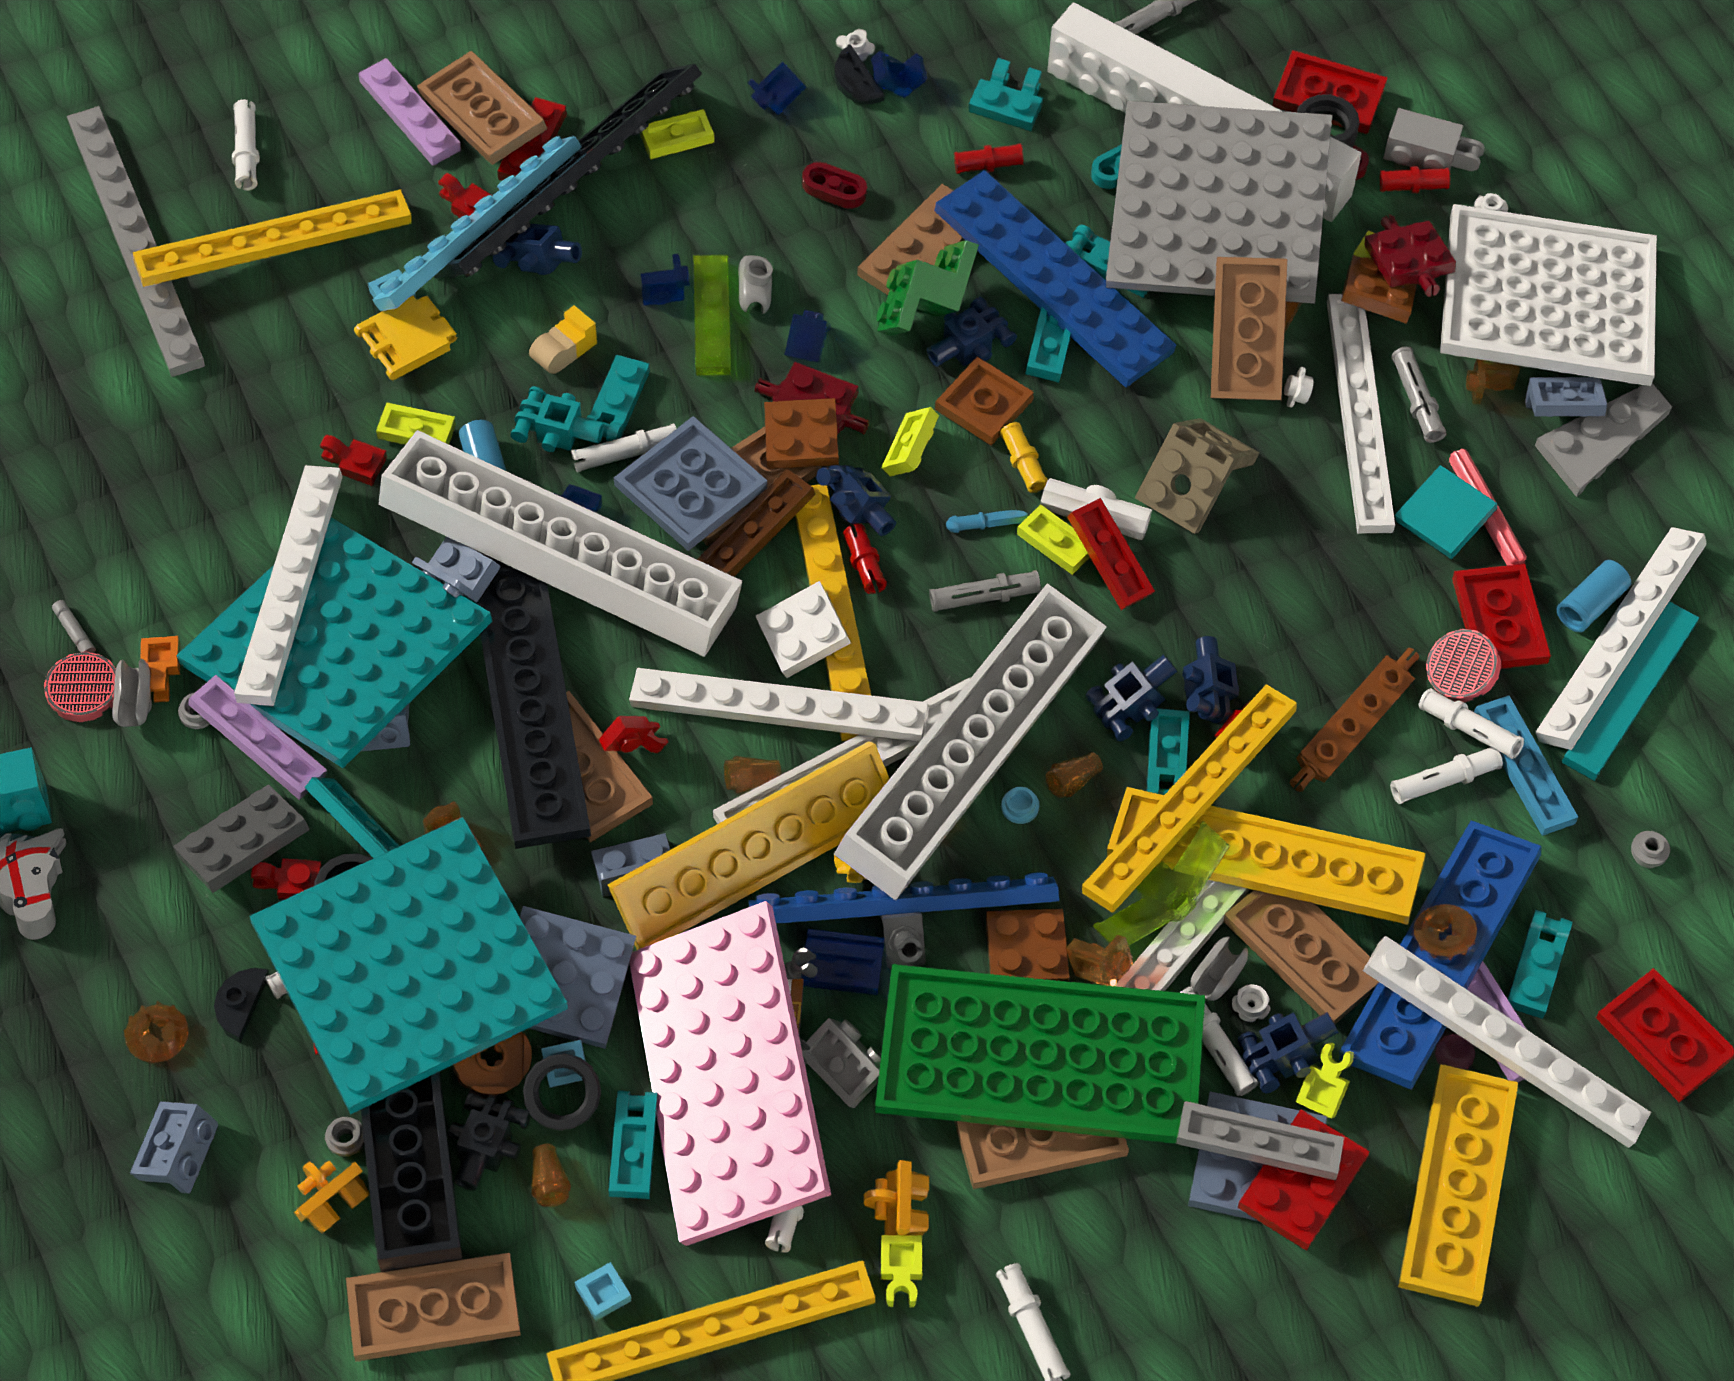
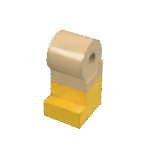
M573 305L564 312V319L550 329L548 333L540 335L533 342L529 350V356L548 373L556 374L597 344L596 323Z

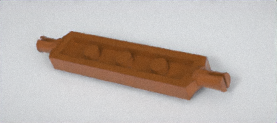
M1407 648L1397 661L1386 655L1300 752L1296 759L1302 769L1290 780V784L1294 788L1302 778L1304 779L1295 789L1296 791L1302 792L1313 778L1325 783L1411 685L1415 678L1411 676L1408 670L1419 659V654L1415 652L1408 661L1406 659L1412 654L1414 649Z

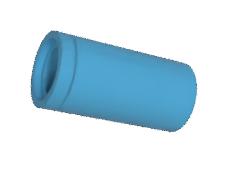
M475 420L465 424L459 430L463 451L506 471L493 424L487 420Z
M1605 560L1557 606V614L1562 623L1575 632L1585 631L1631 586V578L1628 572L1619 563Z

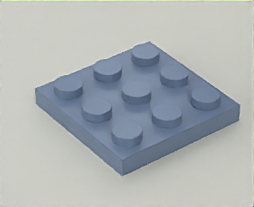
M693 416L614 477V486L689 551L767 489V480Z
M523 906L520 919L568 1005L567 1010L528 1029L574 1041L581 1040L582 1043L606 1049L636 936Z
M1215 1092L1209 1093L1207 1106L1288 1125L1292 1123L1300 1111ZM1307 1112L1326 1124L1327 1116ZM1199 1149L1188 1206L1258 1221L1237 1207L1240 1199L1264 1164Z

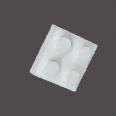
M820 581L756 615L776 661L786 678L851 643Z

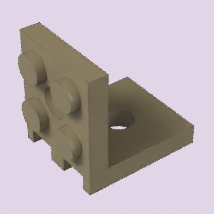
M1201 418L1174 423L1135 499L1192 533H1199L1231 471L1254 465L1260 452ZM1180 474L1186 475L1191 481V489L1187 494H1182L1176 489L1175 480Z

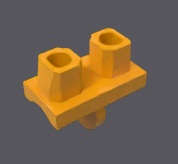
M900 1160L896 1170L887 1172L886 1179H876L875 1189L864 1193V1205L875 1209L876 1220H885V1235H923L927 1232L929 1228V1214H927V1211L911 1209V1199L922 1201L927 1197L929 1176L912 1171V1162Z
M327 1161L319 1169L311 1162L306 1163L302 1168L308 1178L297 1187L303 1195H306L314 1187L319 1191L297 1208L294 1214L301 1222L307 1219L313 1227L323 1234L340 1219L327 1201L339 1193L348 1206L353 1209L370 1195L364 1182L359 1177L362 1169L354 1162L331 1182H328L326 1178L336 1170L332 1162Z

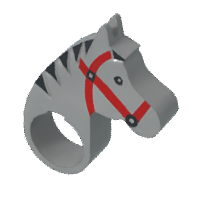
M56 829L38 837L21 834H0V907L6 913L15 916L19 932L31 940L49 935L56 924V916L51 900V889L56 882L57 875L63 873L58 857L66 846V839L63 838V829Z

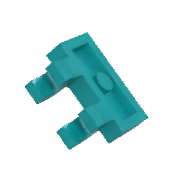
M998 58L991 80H979L969 102L968 112L1031 131L1042 108L1043 98L1037 96L1041 88V83L1038 82L1042 71L1029 67L1022 90L1006 87L1010 78V74L1007 73L1010 68V61Z

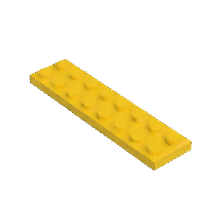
M866 742L607 884L629 934L636 936L634 944L636 949L639 950L682 933L838 846L847 831L890 779L875 743Z
M1130 787L1126 788L1107 847V857L1164 795ZM1210 806L1155 868L1408 925L1426 853Z

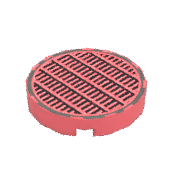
M1469 629L1452 631L1440 638L1429 652L1426 664L1428 680L1435 690L1452 701L1460 700L1462 702L1472 701L1473 698L1478 697L1480 694L1483 696L1489 692L1498 680L1501 669L1500 656L1492 641L1484 634Z
M80 652L62 658L48 671L44 682L45 696L48 704L60 717L69 721L85 722L103 716L102 712L106 711L109 707H113L116 668L110 660L96 653Z

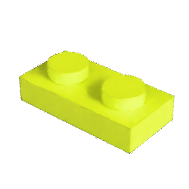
M704 109L649 123V126L640 133L650 159L714 143V132Z
M386 403L376 429L377 439L406 445L418 430L449 444L456 421L455 416Z
M931 407L906 413L881 467L890 477L912 472L919 466L921 455L927 442L933 436V429L939 418V415Z
M1041 504L1017 528L1018 536L1071 575L1090 558L1074 528Z

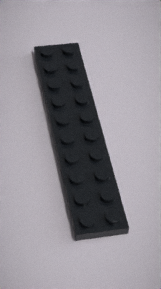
M696 63L660 71L578 141L582 148L441 269L434 278L449 277L452 279L458 275L468 277L480 270L483 266L481 263L483 259L488 255L494 256L501 252L507 246L505 241L512 235L517 236L526 231L531 226L529 221L534 216H540L555 206L554 199L560 194L566 195L573 191L579 185L577 180L584 174L590 175L602 166L601 160L605 156H611L623 149L626 145L624 140L630 135L635 136L644 131L649 126L647 121L654 115L659 116L672 107L670 102L676 96L681 97L689 93L695 87L693 82L703 75Z
M485 555L501 566L476 604L489 611L492 617V622L480 634L515 849L591 837L547 583Z

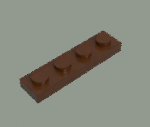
M787 468L697 560L734 577L816 495L813 487Z

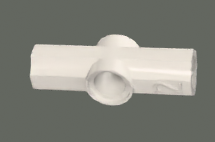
M1052 478L1047 481L1040 504L1052 513L1067 517L1071 512L1101 498L1123 535L1139 540L1144 538L1152 509L1116 499V495L1110 489L1103 486L1091 485L1084 489Z

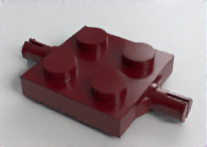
M1387 215L1384 216L1381 220V225L1385 230L1365 235L1364 247L1390 288L1404 284H1420L1427 296L1431 297V293L1435 296L1440 288L1434 279L1438 276L1455 272L1456 261L1430 221L1401 227L1393 215H1389V218Z
M797 362L793 363L787 377L779 385L765 381L762 378L756 383L755 392L773 398V402L835 398L837 435L845 427L865 434L868 429L870 420L851 414V407L859 394V387L855 384Z

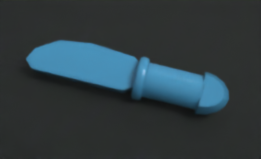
M1007 510L986 514L979 512L975 515L960 517L955 515L947 520L946 527L953 533L977 528L983 530L985 527L1022 523L1028 517V513L1019 510Z

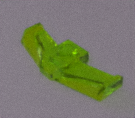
M1202 821L1200 829L1174 869L1172 870L1162 861L1136 887L1137 892L1143 898L1103 922L1095 923L1093 925L1094 929L1115 951L1119 952L1170 921H1182L1196 908L1197 896L1230 845L1206 822Z

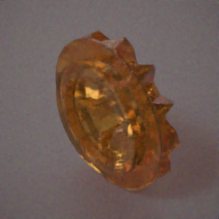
M1442 904L1430 907L1419 915L1414 925V939L1417 940L1420 950L1429 952L1433 959L1437 956H1446L1451 961L1454 955H1466L1468 948L1471 945H1475L1477 926L1474 918L1466 910L1455 905ZM1451 924L1452 935H1448L1442 941L1439 940V932H1444Z
M159 1001L155 1005L148 1007L141 1005L140 1010L134 1016H129L128 1025L124 1030L125 1042L129 1051L138 1059L146 1062H162L174 1057L184 1047L188 1038V1024L185 1016L174 1005H163ZM150 1022L156 1023L158 1027H163L161 1029L163 1042L160 1043L159 1039L155 1038L153 1034L147 1035L150 1033Z

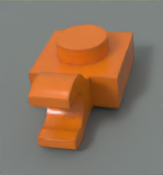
M179 636L141 638L140 658L145 660L150 668V690L154 692V702H168L170 700L169 675H180V664L176 656L181 651Z

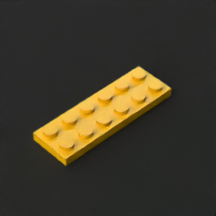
M1440 1064L1434 1088L1399 1288L1479 1307L1485 1284L1518 1082Z

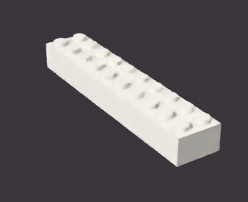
M1074 2L1052 26L1047 71L1056 78L1065 80L1080 88L1086 94L1093 95L1108 103L1111 107L1125 113L1127 101L1281 111ZM1330 137L1323 218L1330 222L1334 220L1352 196L1362 154Z
M418 430L382 474L378 505L705 657L736 609L742 580Z
M1047 583L847 831L834 855L894 900H897L1091 652L1107 627Z

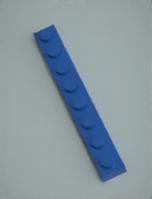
M1029 873L1025 875V879L1010 880L1008 876H991L987 878V882L972 883L970 879L963 878L950 880L948 882L949 885L933 886L932 882L926 881L910 884V888H905L897 900H894L877 886L872 887V891L857 892V889L850 887L838 888L834 890V894L818 895L817 891L806 890L795 893V897L780 898L779 894L768 893L758 895L757 900H749V907L767 901L773 906L777 924L1059 901V891L1054 877H1048L1046 873Z

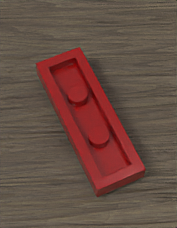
M537 97L534 98L530 107L544 119L547 129L503 158L497 170L499 180L503 181L509 176H516L522 171L520 165L533 156L538 157L544 152L543 145L556 137L567 116L566 105Z
M1101 498L1071 512L1067 516L1121 610L1149 597L1155 592Z

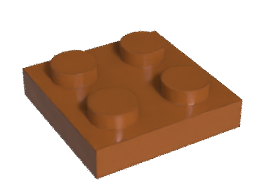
M1353 255L1348 267L1341 301L1407 324L1412 311L1417 284H1404L1390 288L1373 259Z
M976 357L935 401V410L992 446L1001 436L1000 430L1004 426L1013 423L1033 401L1034 392L981 358Z
M835 398L764 402L767 469L839 465Z
M1063 909L986 911L990 974L1069 982Z

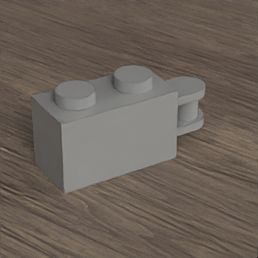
M1398 108L1383 159L1398 164L1418 166L1419 169L1449 168L1450 171L1451 166L1468 171H1475L1480 166L1479 157L1483 155L1485 147L1480 141L1461 136L1463 125Z

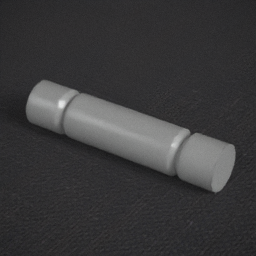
M64 600L56 601L52 605V610L80 652L95 653L94 645L70 611Z

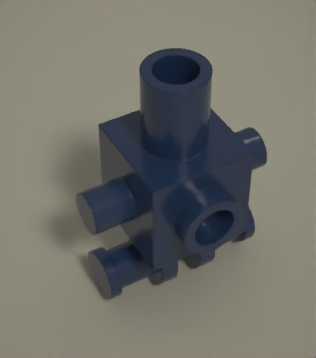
M531 223V226L523 233L509 237L505 241L507 246L493 256V261L499 268H506L510 260L519 261L518 265L521 271L546 275L551 274L561 262H579L582 248L578 242L563 241L559 226Z
M978 297L970 304L969 309L959 315L956 312L945 315L943 339L928 347L927 354L935 366H939L953 357H956L963 366L973 362L976 357L987 362L992 357V339L998 337L1003 347H1009L1016 341L1017 335L1007 328L1008 322L1004 317H999V312L994 307L989 308L982 297Z
M833 465L830 468L823 467L818 470L816 475L818 483L823 486L830 485L835 491L830 501L839 510L838 513L841 518L851 524L869 523L879 536H885L894 529L896 521L884 509L892 496L871 472H865L861 467L854 468L850 465Z
M1204 636L1198 638L1195 642L1197 660L1183 667L1182 676L1185 682L1186 706L1189 711L1198 712L1200 718L1217 725H1223L1235 711V709L1230 710L1229 701L1239 696L1236 665L1219 657L1217 638Z
M1164 654L1144 671L1133 661L1126 667L1123 664H1118L1111 670V674L1114 677L1104 684L1109 694L1105 696L1100 686H1094L1088 690L1085 697L1095 706L1093 712L1098 718H1102L1103 726L1108 730L1112 729L1118 741H1124L1133 732V729L1124 721L1128 717H1131L1136 723L1143 718L1147 721L1155 719L1159 714L1156 707L1166 700L1157 688L1178 672V670Z
M1293 1012L1286 1017L1282 1014L1273 1015L1269 1019L1270 1025L1259 1030L1264 1041L1257 1043L1256 1034L1254 1032H1246L1239 1036L1237 1042L1244 1050L1243 1060L1245 1064L1250 1066L1251 1074L1260 1082L1261 1091L1263 1093H1271L1280 1086L1279 1080L1274 1077L1273 1073L1280 1070L1285 1078L1294 1074L1298 1078L1307 1076L1311 1072L1309 1066L1320 1061L1313 1046L1338 1034L1339 1031L1328 1012L1304 1025H1301Z

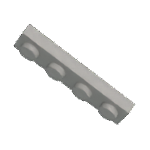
M1185 1101L1176 1144L1336 1180L1344 1137Z

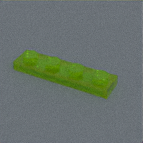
M693 255L696 376L731 375L728 255Z

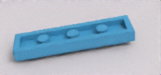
M1508 695L1476 706L1474 711L1476 714L1524 738V746L1516 758L1510 759L1507 755L1501 752L1500 754L1503 768L1540 834L1544 836L1576 824L1578 815L1510 696Z

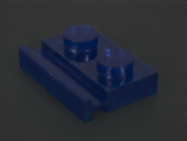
M808 929L805 948L816 954V958L809 960L807 964L811 963L816 966L818 972L814 977H806L801 973V979H804V987L878 995L885 938Z

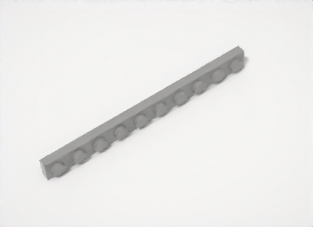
M100 107L68 115L69 126L171 377L204 367L203 356L172 281L145 287L141 283L133 260V252L157 247Z

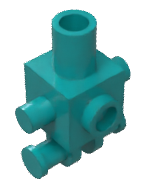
M533 386L528 391V398L520 404V411L517 412L514 419L516 426L510 434L513 440L525 443L528 440L529 430L536 432L537 442L542 443L541 447L545 451L554 452L556 447L571 451L576 438L599 444L604 432V423L583 418L580 402H576V398L572 394L563 393L562 397L546 394L543 389Z

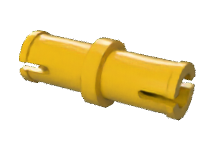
M1013 422L1004 426L1000 430V435L1011 454L1010 462L1012 466L1019 470L1029 493L1043 490L1048 479L1045 477L1037 460L1039 455L1035 447L1030 446L1019 422Z

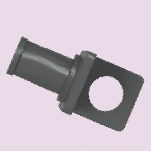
M921 912L879 915L884 925L887 967L892 969V964L905 966L925 965Z

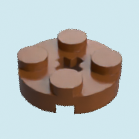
M517 1033L493 1045L495 1052L502 1055V1059L495 1061L494 1066H487L486 1060L481 1059L480 1052L451 1065L460 1085L469 1090H474L477 1094L489 1096L490 1094L498 1096L515 1088L524 1078L531 1064V1045L525 1033Z

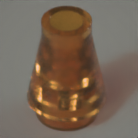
M1090 752L1084 756L1054 763L1046 773V782L1051 792L1058 798L1072 797L1089 780L1103 770V765L1098 755Z
M734 756L733 760H725L724 762L727 790H736L737 793L759 787L781 775L778 759L766 760Z
M543 1144L535 1147L532 1151L531 1194L537 1199V1203L540 1206H559L569 1198V1191L571 1190L570 1181L557 1156L555 1146Z

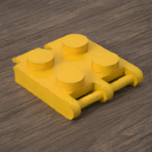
M411 296L398 308L382 311L357 324L354 328L355 334L359 338L363 337L370 346L371 355L375 359L379 358L386 367V375L390 380H395L450 351V344L457 340L455 336L457 333L447 320L439 315L440 311L428 296H423L418 300Z

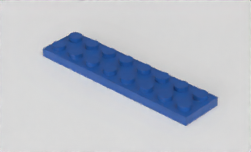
M985 170L936 202L934 211L965 240L979 244L977 251L1035 305L1040 309L1042 306L1047 311L1048 317L1051 314L1058 321L1057 325L1063 330L1066 328L1071 333L1070 337L1125 388L1174 353L1176 344L1115 288H1106V280Z
M1471 820L1400 946L1467 990L1541 856V846ZM1378 982L1339 1051V1061L1343 1060L1345 1052H1354L1351 1066L1412 1090L1446 1026Z

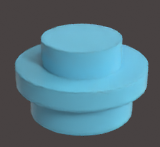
M1026 787L1013 788L1002 799V813L1013 823H1028L1038 814L1039 800Z

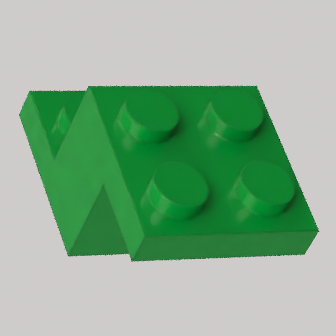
M965 240L945 246L944 250L941 249L939 251L935 265L914 260L898 265L896 269H892L886 285L890 289L886 302H882L876 317V321L880 322L877 332L888 336L909 332L917 309L935 316L958 312L979 244Z

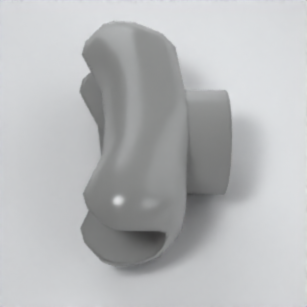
M747 255L739 263V303L744 312H747L749 305L753 302L761 303L762 314L769 310L772 298L773 267L765 257Z
M141 658L139 660V668L129 667L122 659L115 669L112 716L114 722L121 727L141 726L147 720L148 713L152 708L150 668L148 663Z
M1231 937L1220 939L1191 977L1192 989L1199 995H1205V998L1214 1001L1220 998L1236 980L1248 960L1247 948H1244L1240 955H1234L1229 951L1228 943Z

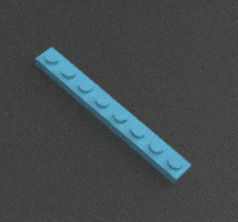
M557 136L545 143L542 147L544 149L542 154L538 157L533 156L520 165L522 170L516 176H509L497 185L498 192L493 196L488 195L474 205L476 211L470 216L465 215L451 225L453 231L446 237L442 235L433 240L427 246L429 251L424 256H417L406 263L404 266L406 271L402 275L392 277L380 286L382 292L372 300L380 311L398 308L582 148L577 138L572 136L561 139L560 136Z

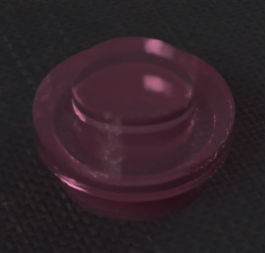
M1451 1034L1443 1037L1438 1042L1435 1057L1439 1065L1443 1064L1467 1070L1474 1062L1475 1049L1472 1043L1460 1035Z

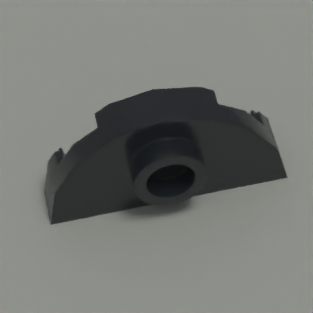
M849 44L839 53L834 67V80L838 89L846 98L859 104L872 105L884 101V93L852 45Z
M250 968L238 971L224 981L216 994L214 1009L217 1021L228 1037L240 1043L267 983L265 977L270 976L268 969Z

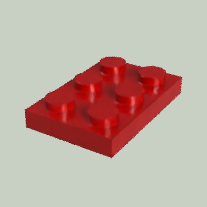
M1292 50L1274 95L1272 106L1297 113L1299 105L1310 97L1316 95L1341 97L1352 104L1358 113V132L1368 134L1388 77ZM1332 120V124L1343 127L1335 120Z
M1525 564L1454 571L1452 580L1465 629L1476 630L1492 641L1500 656L1501 669L1548 664L1551 655Z
M1654 968L1601 1009L1596 1016V1019L1679 1103L1734 1059V1047Z
M1300 1109L1290 1125L1344 1137L1336 1180L1264 1164L1240 1199L1237 1208L1307 1251L1368 1158L1370 1151Z

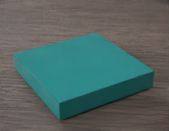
M1440 465L1395 514V521L1452 560L1497 510V503Z

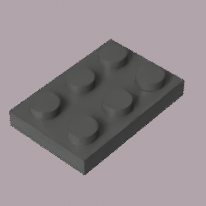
M268 784L264 788L252 793L250 797L230 810L221 813L216 819L196 832L189 834L185 839L175 844L173 848L178 858L214 893L307 832L309 827L305 819Z

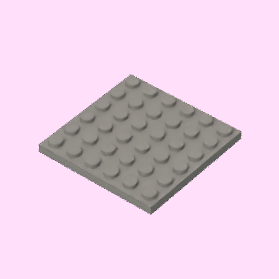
M1127 101L1106 288L1215 296L1217 257L1288 259L1286 301L1315 303L1332 115Z

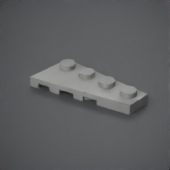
M1653 383L1651 386L1643 385L1607 403L1605 416H1581L1537 438L1535 447L1577 497L1593 479L1600 477L1614 460L1620 459L1633 443L1641 440L1668 416L1672 406Z

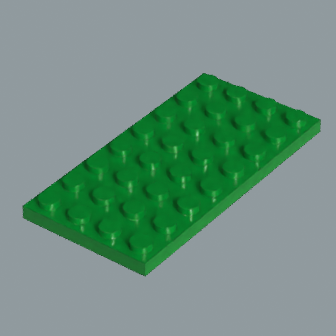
M892 964L875 1113L1176 1144L1185 1101L1198 1104L1205 995Z

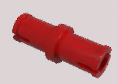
M1018 143L1017 145L991 148V145H984L983 149L954 152L956 173L960 174L961 172L986 169L987 172H994V168L1024 165L1022 145Z
M1411 166L1410 170L1380 171L1381 192L1410 190L1414 194L1419 193V190L1450 188L1449 168L1419 169L1418 166Z
M854 524L857 537L854 536L851 526H848L844 530L843 536L852 554L850 562L852 567L858 570L865 592L876 594L872 583L873 580H875L879 592L883 591L887 586V582L878 564L880 556L876 548L871 546L865 526L863 524Z

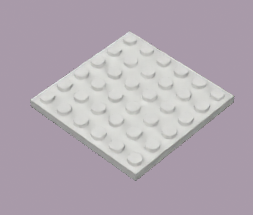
M1453 204L1450 216L1448 250L1456 261V269L1454 273L1446 274L1440 353L1651 386L1654 378L1657 235Z

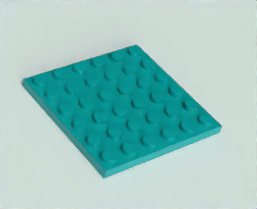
M330 517L274 706L250 705L275 726L341 768H344L492 622L491 613L461 594L458 597L452 596L443 588L444 584ZM274 565L176 655L181 666L206 682L217 675L235 691Z
M463 817L249 916L263 947L350 1114L568 1009L565 997Z

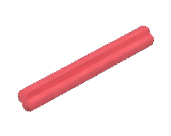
M1466 449L1452 452L1449 462L1456 475L1495 501L1469 452ZM1497 504V510L1484 525L1506 565L1525 564L1527 556Z

